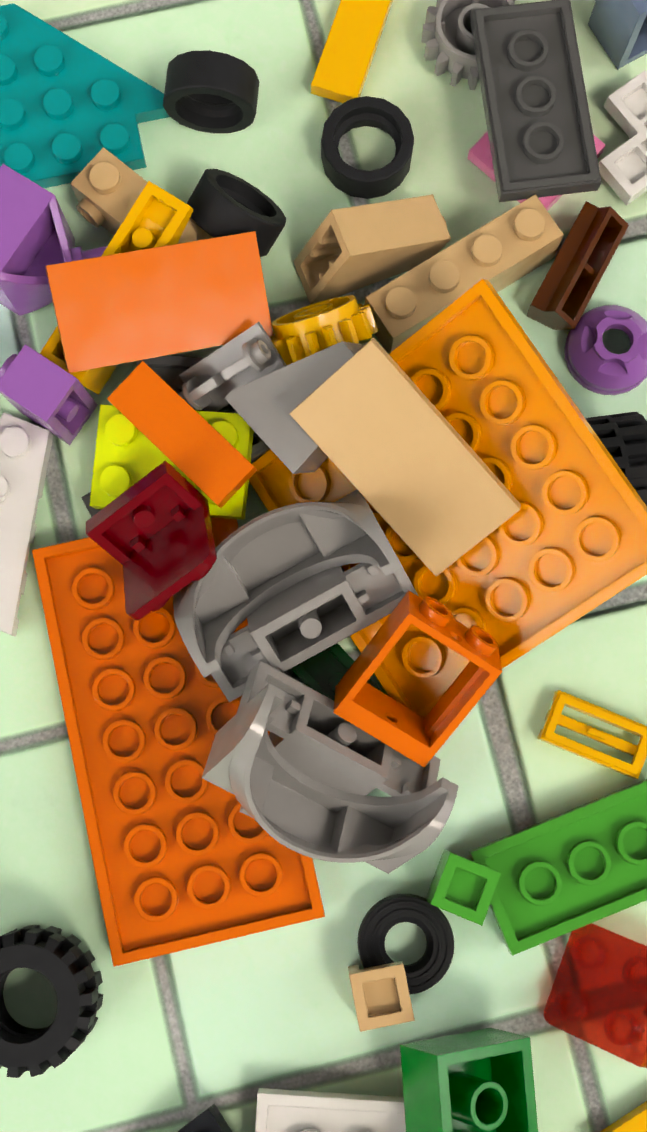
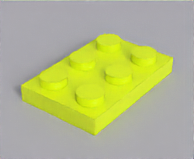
M100 404L89 506L95 509H103L166 460L208 500L211 518L245 520L249 479L220 508L114 405ZM196 411L251 463L254 430L238 413Z

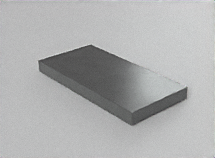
M550 0L472 9L470 23L499 202L528 199L535 194L539 198L598 191L602 182L570 0Z

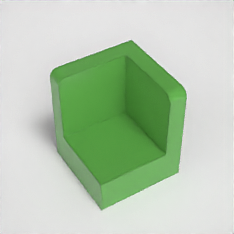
M444 849L426 899L435 907L482 926L502 873Z

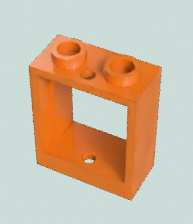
M408 590L336 685L333 713L422 767H425L502 673L498 644L484 629L475 625L468 628L452 618L449 609L438 600L429 596L422 599ZM411 624L470 660L425 718L366 683Z

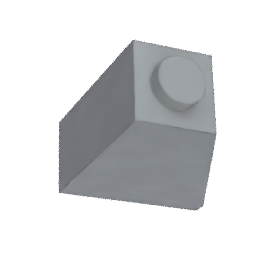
M344 341L237 387L231 390L225 399L293 474L315 472L328 456L292 418L290 413L364 345Z

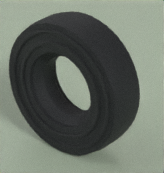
M414 894L391 895L377 902L362 920L357 941L360 961L363 968L394 963L385 951V937L388 931L398 923L410 922L416 924L423 930L426 936V950L417 962L404 965L409 994L420 993L437 984L450 967L454 954L452 928L443 912L438 907L431 905L426 898Z

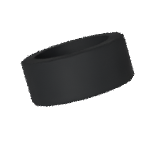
M210 50L186 52L177 55L168 63L163 107L167 114L176 122L196 131L207 133H233L241 131L254 122L259 79L252 67L243 60L229 54Z
M364 96L347 100L335 108L324 123L321 138V159L326 176L337 189L352 197L371 199L387 195L401 185L410 170L414 145L411 123L399 107L385 99ZM363 126L379 128L388 133L394 140L396 146L395 157L389 164L380 169L371 171L355 169L345 163L340 157L338 147L342 135L353 128Z
M206 169L187 202L193 208L191 218L213 238L256 231L260 257L268 254L286 223L284 213L272 199L245 180L219 169Z

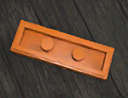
M144 361L107 398L112 405L220 508L257 471L239 451Z

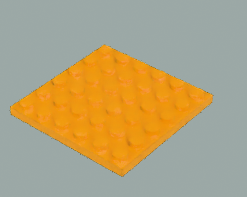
M480 280L389 353L393 360L521 504V508L516 514L438 576H435L367 501L419 597L422 599L426 596L432 597L445 605L451 612L452 618L466 627L470 628L472 625H475L487 631L498 644L502 669L647 575L646 504L488 280ZM271 449L252 463L257 471L249 478L250 484L268 511L296 503L336 502L357 490L329 458L315 472L293 474ZM359 563L343 565L342 568L344 571H347ZM389 615L350 636L360 653L368 645ZM411 624L374 674L389 697L425 718L470 660Z

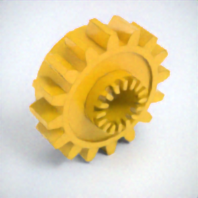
M346 295L313 303L277 318L271 323L274 332L273 336L269 338L286 365H289L342 341L359 344L358 341L372 338V334L377 333L378 329L370 304H358L354 295Z

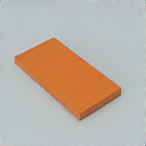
M256 231L45 266L68 373L225 345L258 322H260L269 337L273 336Z

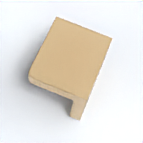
M403 961L359 969V965L348 966L360 1032L415 1021Z

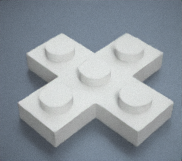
M646 70L609 95L603 106L630 138L601 159L598 164L600 175L626 206L647 191Z

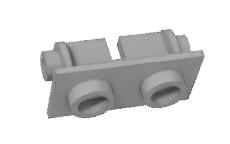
M258 322L181 373L179 376L184 384L182 386L183 391L179 395L193 409L217 412L229 404L225 397L231 390L287 365L260 322Z

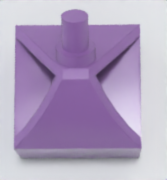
M2 164L0 167V304L21 316L53 302L45 266L101 257L107 246L85 251L82 250L81 246L75 247L74 236L55 195Z

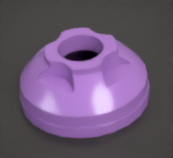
M618 305L596 307L583 314L575 329H571L568 333L564 346L565 361L573 378L584 388L602 395H619L638 387L647 377V321L635 311ZM609 329L624 331L630 339L629 351L622 354L608 351L603 345V333Z

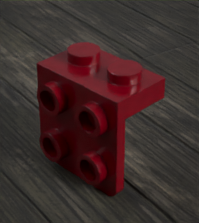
M166 460L86 521V535L123 565L126 613L134 620H140L151 611L154 612L161 609L171 596L192 581L202 579L210 571L217 559L208 500Z

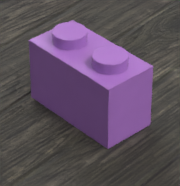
M26 344L18 355H11L0 369V393L20 413L44 429L49 430L68 445L72 443L98 406L76 377Z

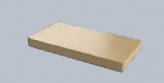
M374 337L290 413L292 418L435 576H438L521 508L519 501Z

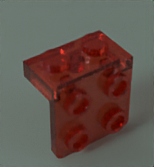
M593 923L571 931L544 1009L546 1022L636 1066L647 1068V946Z

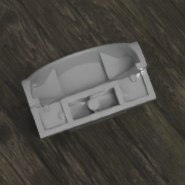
M356 490L336 502H304L283 506L264 513L242 525L216 547L217 559L210 571L202 579L192 581L173 595V609L178 631L197 668L204 678L211 674L227 700L231 702L243 695L249 672L259 661L283 673L391 614L408 590L417 596L419 595L367 501ZM359 563L347 571H344L342 568L343 565ZM247 618L248 625L233 633L236 630V628Z
M259 661L249 672L237 714L215 735L202 779L234 794L241 804L239 812L253 818L279 843L297 853L314 859L338 863L366 862L389 874L426 850L443 830L451 814L458 791V785L443 777L437 781L441 759L433 756L428 764L422 767L333 713L334 701L270 665ZM377 788L387 793L391 797H376L366 795Z

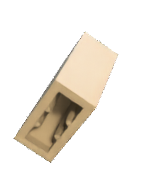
M433 194L333 209L293 262L310 304L341 296L409 271L436 255L450 241L451 237L446 221L440 213Z

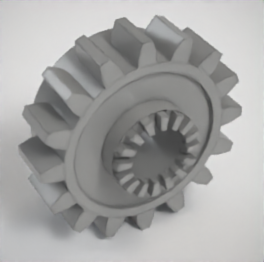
M437 0L436 7L429 6L425 24H423L421 42L426 44L425 60H436L434 73L439 76L449 71L452 73L450 85L456 86L461 78L468 79L470 90H475L479 74L470 23L472 9L515 5V0Z

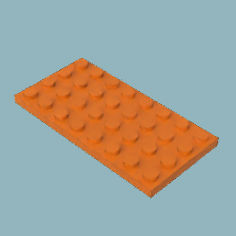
M211 518L215 548L239 528L237 519ZM90 537L32 550L113 966L325 917L313 858L297 853L279 843L253 818L239 812L241 804L234 794L202 779L215 735L237 714L242 696L229 702L211 674L205 678L202 676L178 631L174 618L173 596L170 597L161 609L154 612L151 611L140 620H134L126 613L123 565ZM247 618L236 628V630L233 633L248 625Z

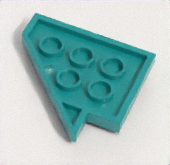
M12 3L0 6V167L4 164L39 186L49 188L71 183L104 147L132 170L146 168L138 124L170 117L163 107L164 93L18 5Z

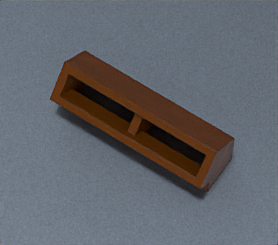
M587 201L585 202L535 295L527 317L553 330L575 329L629 226L611 206L599 208Z

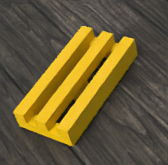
M560 690L555 691L552 706L546 714L543 729L540 730L537 739L633 779H638L647 756V726ZM566 706L640 737L638 745L632 744L562 715V710ZM559 725L633 756L631 764L554 733L556 726Z

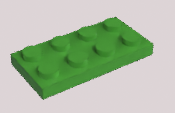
M647 779L468 851L473 862L502 873L490 907L508 952L512 956L647 900Z

